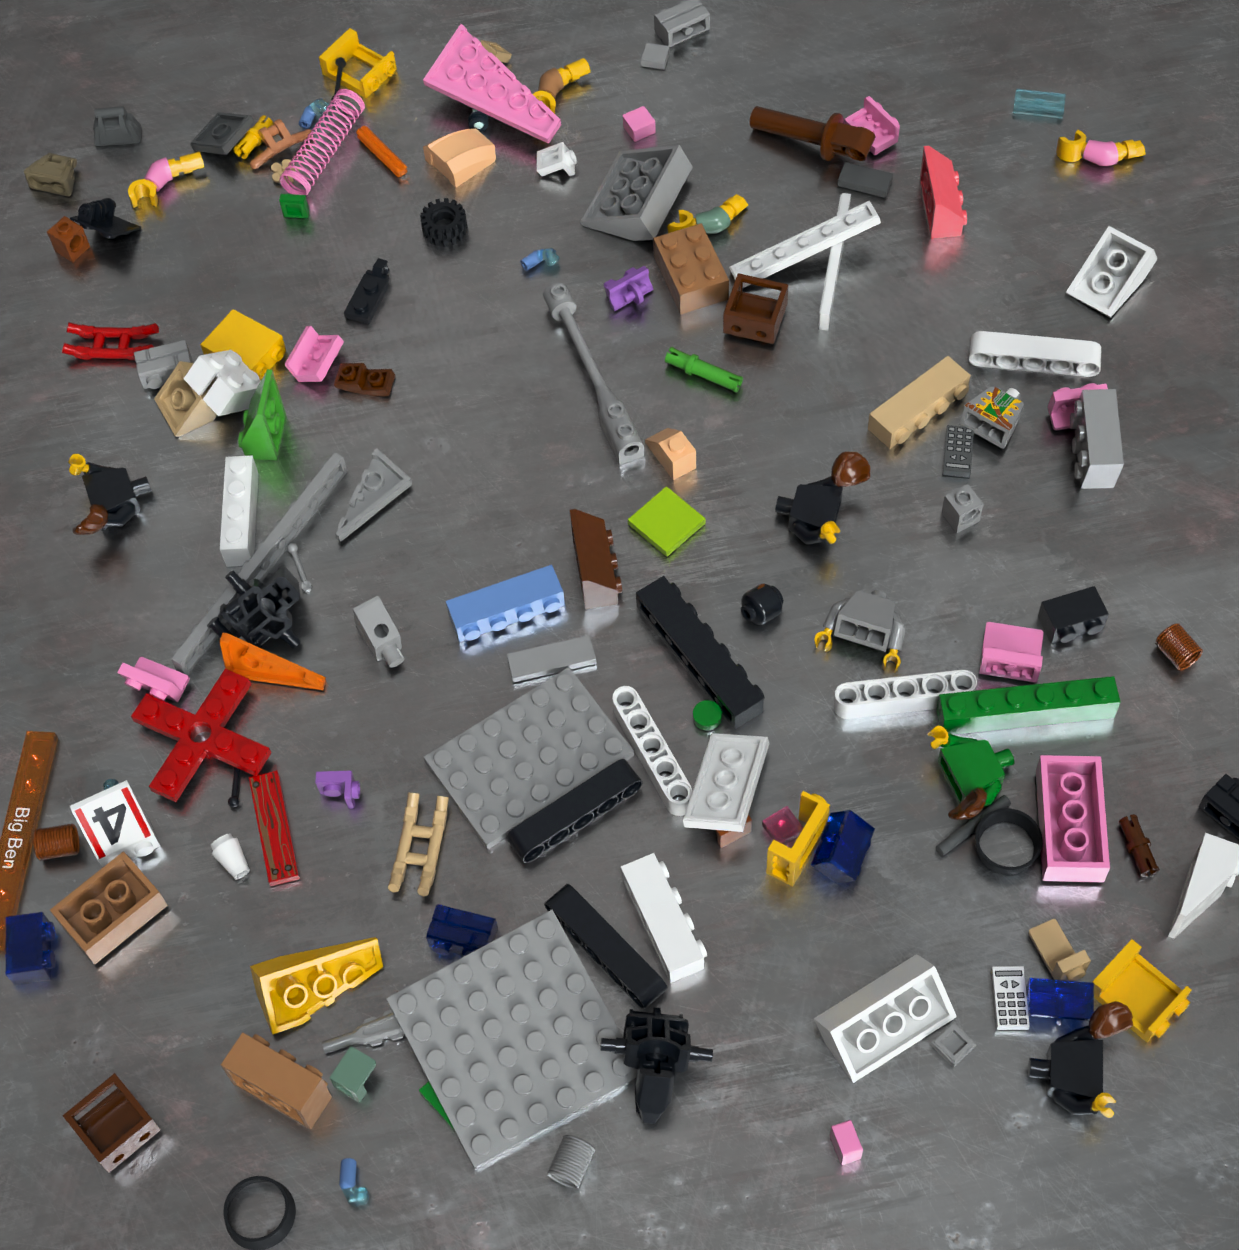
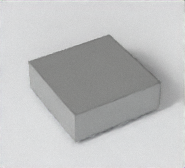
M646 43L641 58V66L665 70L670 54V46Z
M953 1021L931 1042L930 1046L954 1068L976 1047V1043Z

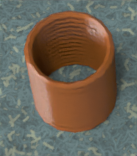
M1178 623L1167 627L1159 634L1155 641L1157 647L1178 670L1190 667L1203 653V649L1197 645V642Z
M71 823L35 829L33 845L37 859L42 861L78 855L80 845L76 826Z

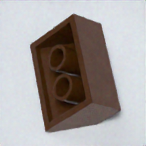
M571 509L572 538L585 610L618 605V594L623 592L620 576L615 577L614 570L618 569L616 553H610L609 546H614L611 529L606 530L604 519L577 509Z

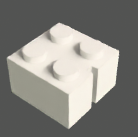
M232 350L200 355L184 377V380L200 396L203 395L212 380L217 377V380L203 400L218 416L248 410L250 400L261 382L258 374L250 370L242 361L240 355Z

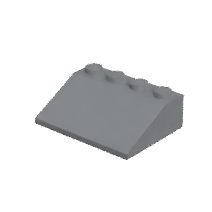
M680 145L619 151L582 217L581 225L632 241L653 240L693 168Z

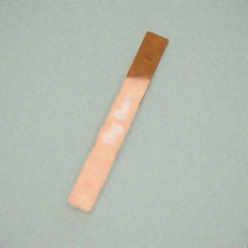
M26 732L0 839V954H7L33 844V833L37 827L58 738L54 732Z

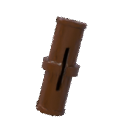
M1130 815V821L1125 816L1119 820V825L1128 842L1127 850L1129 854H1133L1141 877H1148L1147 872L1151 876L1158 873L1160 869L1150 850L1151 842L1149 838H1145L1137 815Z

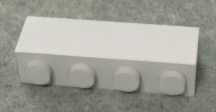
M253 455L225 458L220 552L226 567L242 566L244 562L250 560L255 552L259 473Z
M652 853L621 866L622 880L670 983L703 970L704 957H707V952L700 939L696 941L691 932L694 930V925L689 914H683L679 905L682 904V900L677 888H670L667 878H670L665 863L663 861L658 862L655 854Z

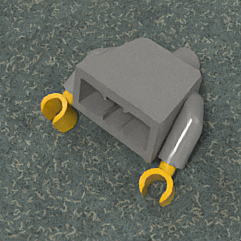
M874 590L870 594L856 591L851 598L841 600L831 607L823 624L825 629L815 635L814 641L817 648L821 640H827L825 652H828L833 646L831 634L834 631L833 636L884 652L890 649L889 654L883 659L882 669L885 670L887 661H893L896 664L894 671L896 673L901 663L900 657L897 654L902 649L905 626L900 615L894 612L895 602L887 599L884 592Z

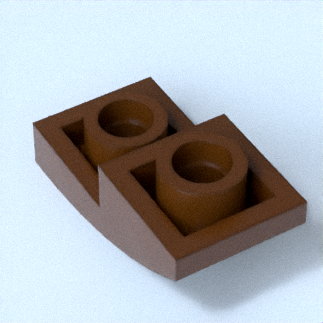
M340 363L334 386L345 391L363 395L389 396L395 374L392 369H367L364 363Z

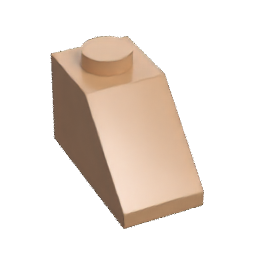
M666 428L645 439L646 445L672 480L696 469V449L682 431Z

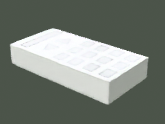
M1024 966L992 967L991 975L996 1030H1028L1030 1025Z

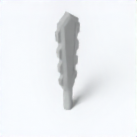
M391 1009L384 1012L383 1017L376 1018L373 1016L365 1019L363 1025L358 1026L353 1032L323 1041L322 1045L325 1054L354 1044H370L373 1047L382 1044L384 1039L390 1038L394 1041L403 1038L405 1034Z

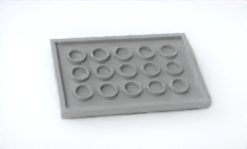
M568 667L424 756V761L485 847L489 849L505 839L514 827L620 759L627 761L632 758L634 750Z

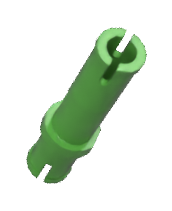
M674 347L669 349L671 354L667 352L665 363L685 370V373L688 375L695 374L735 393L739 391L737 386L741 387L742 376L700 360L698 355H689Z

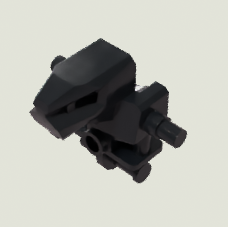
M281 567L274 574L269 573L263 579V583L258 579H252L247 583L234 570L229 572L225 578L237 592V597L228 605L223 603L220 606V614L232 628L228 630L219 621L217 616L207 624V627L211 628L220 638L222 633H228L237 638L242 636L248 643L262 648V645L270 638L277 639L279 637L283 641L285 640L292 648L298 646L301 641L291 629L292 614L287 610L300 599L299 582L286 567Z
M656 1007L653 1008L652 1013L630 1009L629 1014L626 1015L623 1038H601L600 1051L622 1054L623 1062L626 1066L638 1069L635 1083L636 1112L641 1115L643 1123L651 1124L656 1123L671 1102L675 1073L687 1071L689 1061L712 1062L713 1049L699 1048V1046L691 1045L690 1034H688L689 1021L683 1019V1014H679V1016L661 1014V1008Z

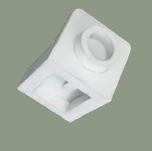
M563 142L537 151V172L541 176L564 169L569 176L575 175V164L577 163L575 153L569 150Z

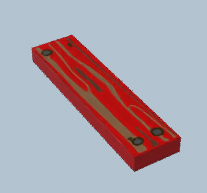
M278 770L260 774L257 777H249L270 887L299 880L300 877Z

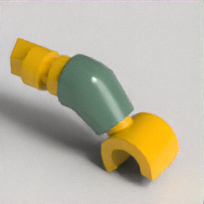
M736 194L733 197H729L723 205L696 214V218H693L692 213L689 211L678 210L680 223L672 222L668 224V233L702 223L707 234H718L730 226L733 217H736L748 206V203L743 197Z

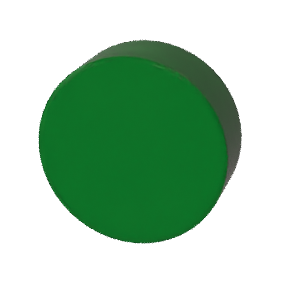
M705 700L699 702L694 707L693 722L699 729L710 731L720 725L722 711L717 703Z

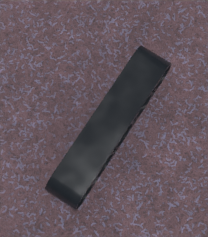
M620 759L514 827L508 833L506 839L524 863L531 862L634 795L642 787L643 782L625 759Z
M570 884L563 886L544 903L547 911H554L562 928L641 1009L645 1010L668 989L660 975Z

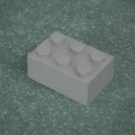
M1116 389L1082 390L1079 400L1075 401L1074 413L1070 414V428L1075 429L1076 437L1072 441V451L1078 457V462L1075 463V478L1080 479L1081 489L1114 488L1124 465Z

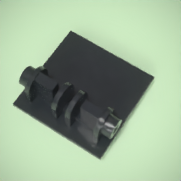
M111 198L84 203L79 207L78 216L70 217V220L79 223L84 229L99 231L106 238H116V236L130 234V232L141 229L136 224L114 216L116 203Z

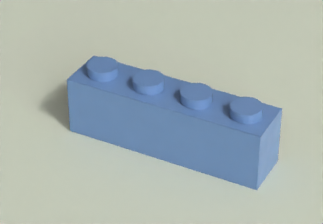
M552 565L447 600L446 606L459 642H462L464 640H474L490 631H500L508 625L519 621H529L534 616L545 612H555L560 607L565 606L564 592Z

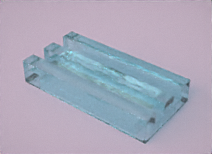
M1016 89L1013 113L1062 119L1066 94Z

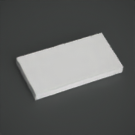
M711 733L683 818L684 827L743 832L769 747L768 737Z

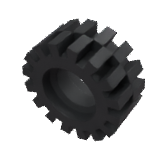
M444 198V202L436 199V204H433L432 201L429 202L428 208L424 206L422 209L423 213L420 215L425 239L428 238V242L431 244L435 241L436 246H440V243H443L445 247L448 246V242H451L452 245L457 244L456 239L461 241L468 229L465 209H463L460 203L457 205L456 200L452 199L451 203H449L448 198ZM443 219H449L453 221L450 224L443 226L435 224L436 222Z

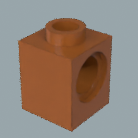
M66 216L61 218L47 231L55 252L72 263L90 248L83 227Z

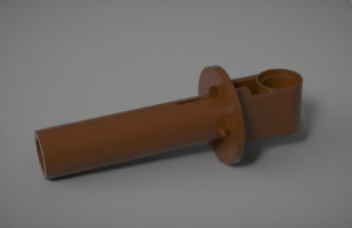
M756 106L750 116V127L753 129L819 145L821 157L826 161L832 160L836 154L850 157L857 161H865L876 138L875 134L867 128L844 124V118L840 113L832 114L827 123Z

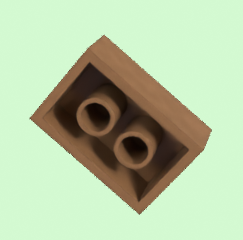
M702 223L653 238L654 259L680 315L729 299V279Z
M123 851L51 908L50 911L95 965L168 905L156 887Z
M242 1032L221 1063V1067L231 1082L311 1130L332 1098L327 1088L328 1083L321 1078L323 1074L311 1065L307 1064L305 1068L295 1063L296 1058L285 1050L280 1049L279 1052L269 1048L270 1043L261 1036L254 1034L253 1037H250Z

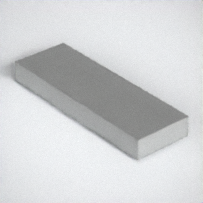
M590 635L507 654L513 683L559 673L568 667L572 670L597 664Z

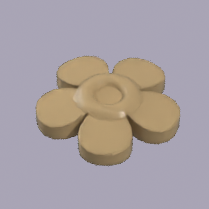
M284 159L282 166L277 162L272 164L271 171L274 173L272 175L274 182L280 183V176L291 160ZM287 176L290 182L293 184L294 178Z

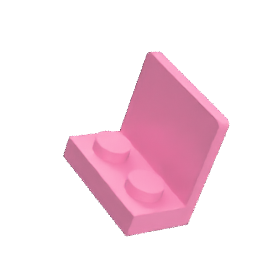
M987 622L979 674L1037 683L1043 656H1041L1043 631Z

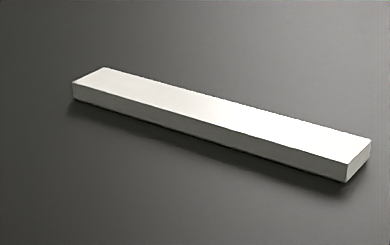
M842 193L840 195L837 216L850 210L851 194ZM844 241L831 246L819 311V330L828 331Z
M867 201L730 266L729 269L734 280H736L738 273L763 279L876 226L881 221L871 202ZM743 282V288L751 285Z

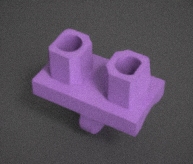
M645 266L639 269L632 267L625 271L623 278L617 281L610 279L604 283L606 295L614 311L632 301L636 304L642 303L644 301L643 295L653 290L649 279V271Z

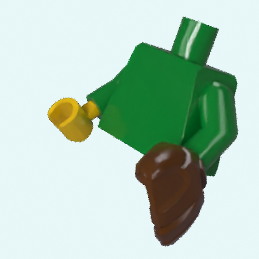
M935 726L927 733L928 736L935 738L930 745L933 749H937L939 746L943 747L940 749L938 763L959 802V805L951 810L948 816L955 820L973 818L982 811L983 807L990 806L1002 790L1005 777L1003 769L1015 764L1014 757L1008 748L994 753L987 740L978 741L972 738L951 735L942 726Z

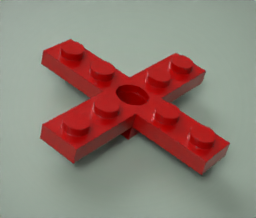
M224 669L196 714H192L147 693L131 715L133 721L178 741L150 783L149 788L152 792L177 802L204 758L210 759L214 757L249 774L258 776L271 755L270 748L224 728L252 685L250 679ZM202 732L211 733L207 740L194 742L198 734Z

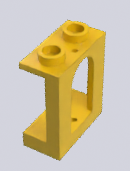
M351 28L319 56L322 74L335 82L338 70L336 60L340 57L344 58L346 62L355 57L373 67L360 81L342 72L341 85L364 98L369 97L397 70L393 51H390L385 57L359 43L357 32Z
M805 791L801 793L799 820L805 822L806 825L792 848L773 839L767 851V874L792 887L794 886L827 830L830 804L823 797L814 793L809 794Z

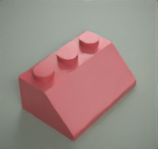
M924 146L919 181L930 237L933 239L961 236L963 225H967V212L962 210L961 207L963 205L962 190L957 188L959 185L958 171H954L950 159L932 147Z

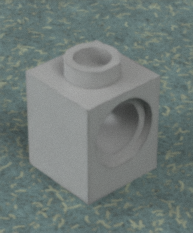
M966 484L944 496L942 515L954 531L958 533L980 522L983 502L970 485Z

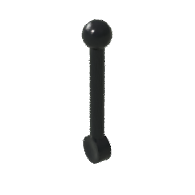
M342 57L336 60L338 70L334 96L340 90L342 70L346 66V61Z
M234 767L232 794L228 799V805L233 808L239 805L237 793L240 769Z

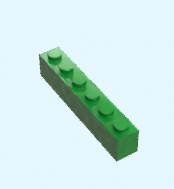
M1111 676L939 694L936 712L939 726L945 728L948 734L957 735L1111 719L1116 716L1120 705V697L1115 677Z

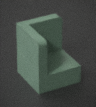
M350 1046L329 1078L336 1089L360 1103L367 1093L364 1083L377 1064L374 1059Z

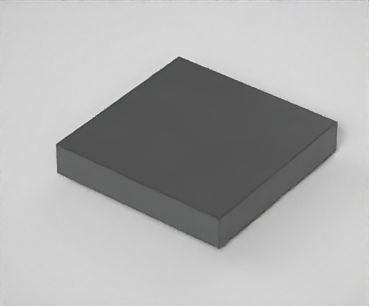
M218 112L191 141L190 145L194 151L227 155L254 125L255 121L250 115Z

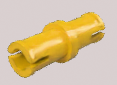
M262 115L256 124L246 132L243 139L234 147V152L238 157L241 156L242 159H246L256 146H260L263 143L258 130L273 125V121L269 117L264 122L266 116Z

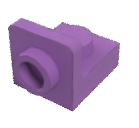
M352 771L316 772L315 783L320 794L329 797H337L344 794L348 809L355 808V799L360 798V783L355 781Z

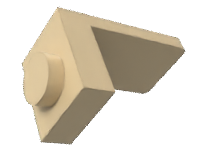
M1056 919L1049 920L1029 930L1028 934L1057 986L1067 981L1070 983L1075 982L1086 975V970L1091 961L1085 950L1075 953Z

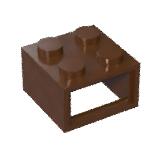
M738 273L723 313V333L774 344L788 304L789 284ZM743 282L780 290L779 298L776 300L743 292Z
M115 1073L62 1115L98 1162L109 1173L161 1130ZM115 1084L117 1089L79 1120L74 1118Z

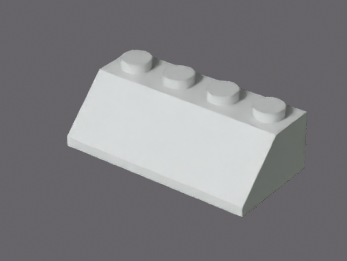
M916 954L814 1018V1021L826 1046L849 1079L854 1083L957 1016L935 966Z

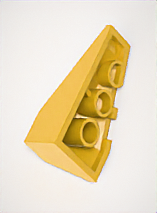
M373 937L279 956L252 965L250 969L256 994L271 1033L276 1034L307 1022L311 1019L310 1015L324 1005L328 1007L335 1002L334 998L348 988L356 987L383 968L378 939Z

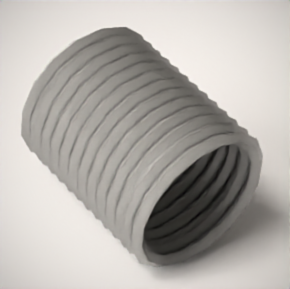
M565 1135L547 1174L554 1181L576 1189L579 1188L582 1178H584L583 1175H585L586 1169H588L587 1166H589L590 1160H592L591 1157H593L595 1149L591 1144L578 1137Z

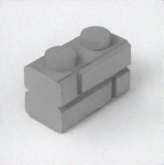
M683 0L678 5L667 10L663 9L654 15L655 33L666 46L672 47L710 29L709 12L702 6L699 0Z
M186 340L134 352L138 375L144 389H158L164 385L179 361L192 363Z

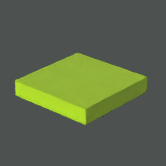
M667 486L628 519V525L666 557L706 524V518Z

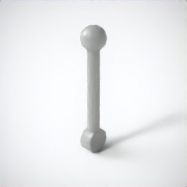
M290 543L287 546V550L292 554L302 581L301 589L303 592L309 593L312 590V584L310 581H307L297 554L298 546L295 543Z

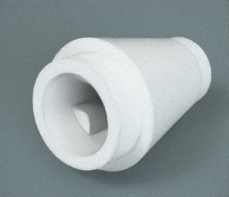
M229 833L219 837L211 844L212 855L235 880L244 877L250 872L238 838H233L232 834Z

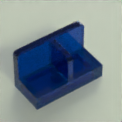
M1029 978L1026 986L1027 1001H1029L1030 1016L1055 1018V1025H1061L1063 1019L1090 1020L1091 1015L1094 1013V983Z

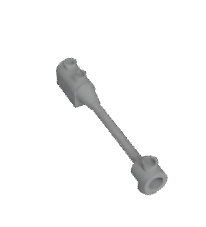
M555 283L550 285L543 293L544 300L552 318L564 321L596 388L600 409V426L619 466L643 458L644 445L626 407L605 384L572 316L576 311V304L566 284ZM634 446L633 450L624 452L628 447Z

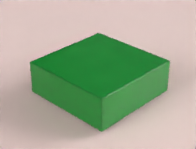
M280 195L279 202L283 217H309L310 211L306 195Z

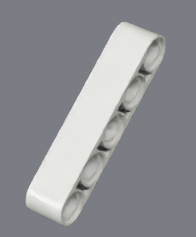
M978 331L970 337L969 362L978 367L1092 377L1099 374L1101 370V346L1097 342Z
M954 670L846 682L840 684L835 690L833 709L843 719L933 710L937 708L939 694L976 691L977 679L968 670ZM957 686H964L968 690L958 689ZM935 689L940 693H931L928 690ZM906 692L909 693L911 696L904 697L901 696L899 693ZM877 695L882 699L874 700L870 696ZM842 699H850L853 702L845 703L842 701Z
M630 686L617 688L613 693L612 701L613 712L667 810L675 816L685 815L692 794L691 785L637 691ZM622 702L632 703L630 706L620 705ZM635 725L645 726L643 729L640 730L633 728ZM648 748L658 749L655 753L646 752ZM663 771L672 773L668 777H662L659 774ZM676 795H683L686 797L682 801H676L673 799V797Z

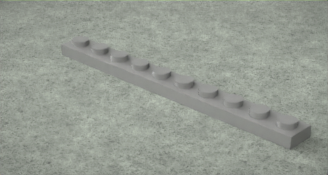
M334 452L329 460L324 461L319 473L306 484L304 492L300 497L290 504L288 512L281 520L275 523L272 532L266 540L261 541L250 560L244 562L238 574L241 579L243 578L248 583L252 579H258L261 582L287 550L288 544L294 541L347 473L343 456ZM230 583L226 585L220 598L209 606L207 614L201 622L192 628L190 636L186 641L175 649L171 660L176 671L189 675L218 638V635L211 628L207 627V624L214 617L217 616L225 627L229 624L220 614V606L223 603L228 605L237 597V592Z

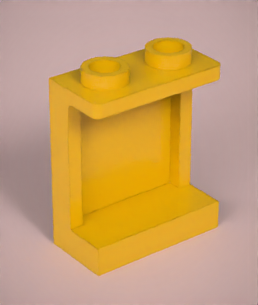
M234 309L200 344L204 355L226 350L236 352L247 367L258 374L260 380H262L266 370H270L276 362L284 357L286 352L282 335Z
M1131 939L1092 981L1088 993L1102 1005L1114 1001L1127 1005L1133 1015V1026L1130 1029L1148 1043L1154 1035L1160 1038L1171 1025L1167 1020L1174 1013L1180 1016L1191 1003L1187 998L1192 989L1188 986L1183 990L1139 954L1142 947Z

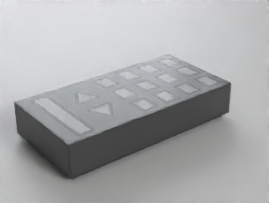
M947 425L942 475L970 478L973 430L962 426Z

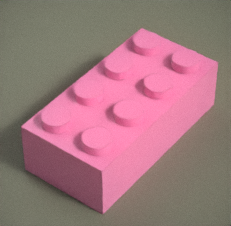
M1040 755L1036 768L1039 828L1043 840L1041 849L1042 881L1104 882L1110 869L1101 756Z

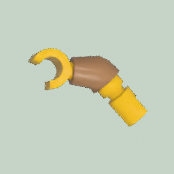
M582 58L564 66V69L561 67L546 71L540 77L538 91L533 93V95L555 114V98L558 92L569 82L572 83L580 79V77L589 74L590 67L588 62Z

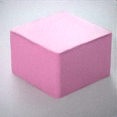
M645 106L623 114V127L634 142L656 133L655 120Z
M848 1120L831 1126L829 1136L840 1164L844 1165L861 1159L863 1148L852 1121Z

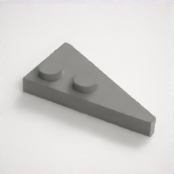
M377 448L372 453L373 459L368 469H365L361 476V482L355 488L345 517H342L338 524V530L335 534L340 542L412 485L411 478Z

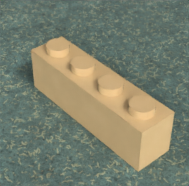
M949 356L945 357L869 414L868 430L889 449L898 443L902 444L916 429L924 428L932 417L945 412L956 399H962L969 391L971 375Z

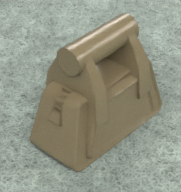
M52 153L43 156L24 170L29 188L70 197L73 191L75 180L74 168L77 166V159Z

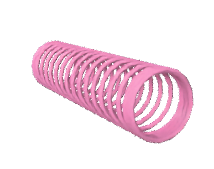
M340 89L335 94L326 111L323 112L311 133L308 134L307 139L304 140V143L280 176V183L288 193L308 195L311 186H314L315 181L318 180V175L322 174V170L326 168V164L329 163L330 158L337 151V147L341 145V141H344L348 131L351 130L356 119L364 111V102L357 93L349 89ZM339 95H345L354 99L359 104L360 110L358 111L350 102L340 99ZM341 101L348 103L355 110L348 108ZM337 106H338L343 112H345V113H347V114H349V115H352L353 118L348 117V116H346L345 114H343V113L337 108ZM334 112L342 115L349 123L340 120ZM324 117H328L330 122L325 121ZM330 118L339 121L346 129L337 126ZM326 123L335 126L342 134L334 132ZM317 128H320L323 133L317 132ZM323 129L333 133L338 140L327 135ZM313 134H317L318 138H314ZM319 134L327 137L334 145L324 141ZM313 139L315 144L310 143L309 140ZM315 140L324 143L331 151L321 147ZM306 145H309L312 150L306 149ZM312 146H315L322 150L326 154V156L318 153ZM302 151H306L309 156L303 155ZM308 151L316 154L323 162L316 160ZM298 156H302L304 161H300ZM304 157L314 161L319 168L310 164ZM294 162H298L301 167L295 166ZM301 163L309 166L315 173L307 170ZM297 168L306 172L312 179L301 174ZM287 176L293 177L306 190L299 189L293 185Z

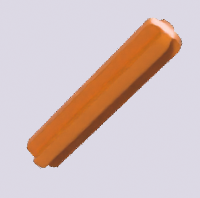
M367 126L357 129V138L397 177H402L407 173V166Z

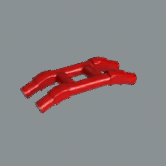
M68 322L66 332L79 335V337L94 339L92 348L64 343L62 353L84 360H91V358L135 360L134 352L153 348L154 346L150 344L142 347H129L130 339H144L150 335L159 333V327L156 323L146 326H133L132 328L95 327ZM105 338H120L118 348H103Z

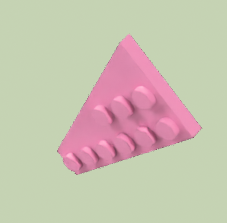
M460 24L423 79L425 86L548 144L562 125L561 120L542 101H539L531 93L530 89L522 85L516 79V76L492 53H489L481 45V42L476 37H473L462 24Z

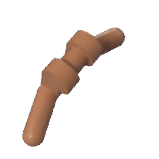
M281 119L272 122L273 125L268 128H261L258 130V134L268 148L250 162L251 168L258 169L273 156L294 144L303 142L307 139L311 130L307 129L290 135ZM278 134L282 140L276 143L273 136Z

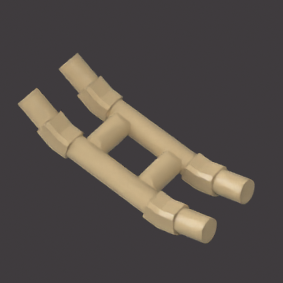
M408 792L403 828L388 890L398 892L406 874L407 864L423 866V871L417 892L421 896H428L435 879L436 865L447 820L449 797L437 796L432 823L433 827L416 825L420 794ZM412 837L430 839L427 854L409 852Z

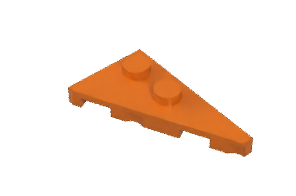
M222 633L220 646L225 669L253 681L324 690L326 677L233 635Z

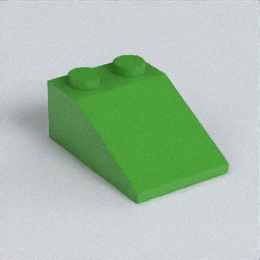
M266 370L250 400L249 409L244 411L243 422L245 427L244 431L239 433L238 438L239 447L243 449L244 455H253V458L258 460L277 461L287 418L273 370Z

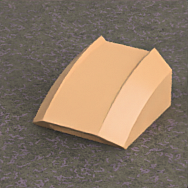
M476 128L465 129L442 136L423 146L425 160L442 173L455 188L496 160L495 145Z

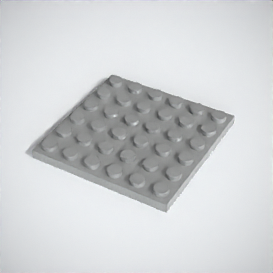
M553 910L544 913L386 998L474 1169L636 1080L638 1069L626 1066L623 1062L622 1054L600 1051L601 1038L616 1039L623 1038Z

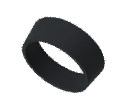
M1003 808L994 810L982 818L976 829L977 854L988 869L998 874L1015 875L1027 870L1037 859L1042 849L1043 840L1039 826L1029 815L1016 809ZM1002 822L1020 826L1032 839L1034 846L1032 859L1026 864L1017 867H1006L994 863L983 853L979 842L983 832L988 827Z
M265 1176L246 1178L232 1188L225 1200L223 1213L226 1229L234 1242L249 1250L269 1249L280 1243L290 1232L296 1215L294 1199L289 1190L274 1179ZM256 1182L275 1184L281 1190L285 1199V1213L279 1226L270 1234L260 1238H246L236 1233L228 1222L229 1207L234 1197L243 1188Z

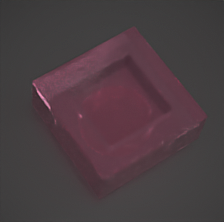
M788 806L762 821L763 828L772 840L774 839L784 845L796 839L803 830V826Z

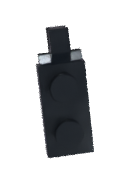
M378 258L373 265L372 271L367 270L344 311L345 318L370 324L389 287L387 260Z

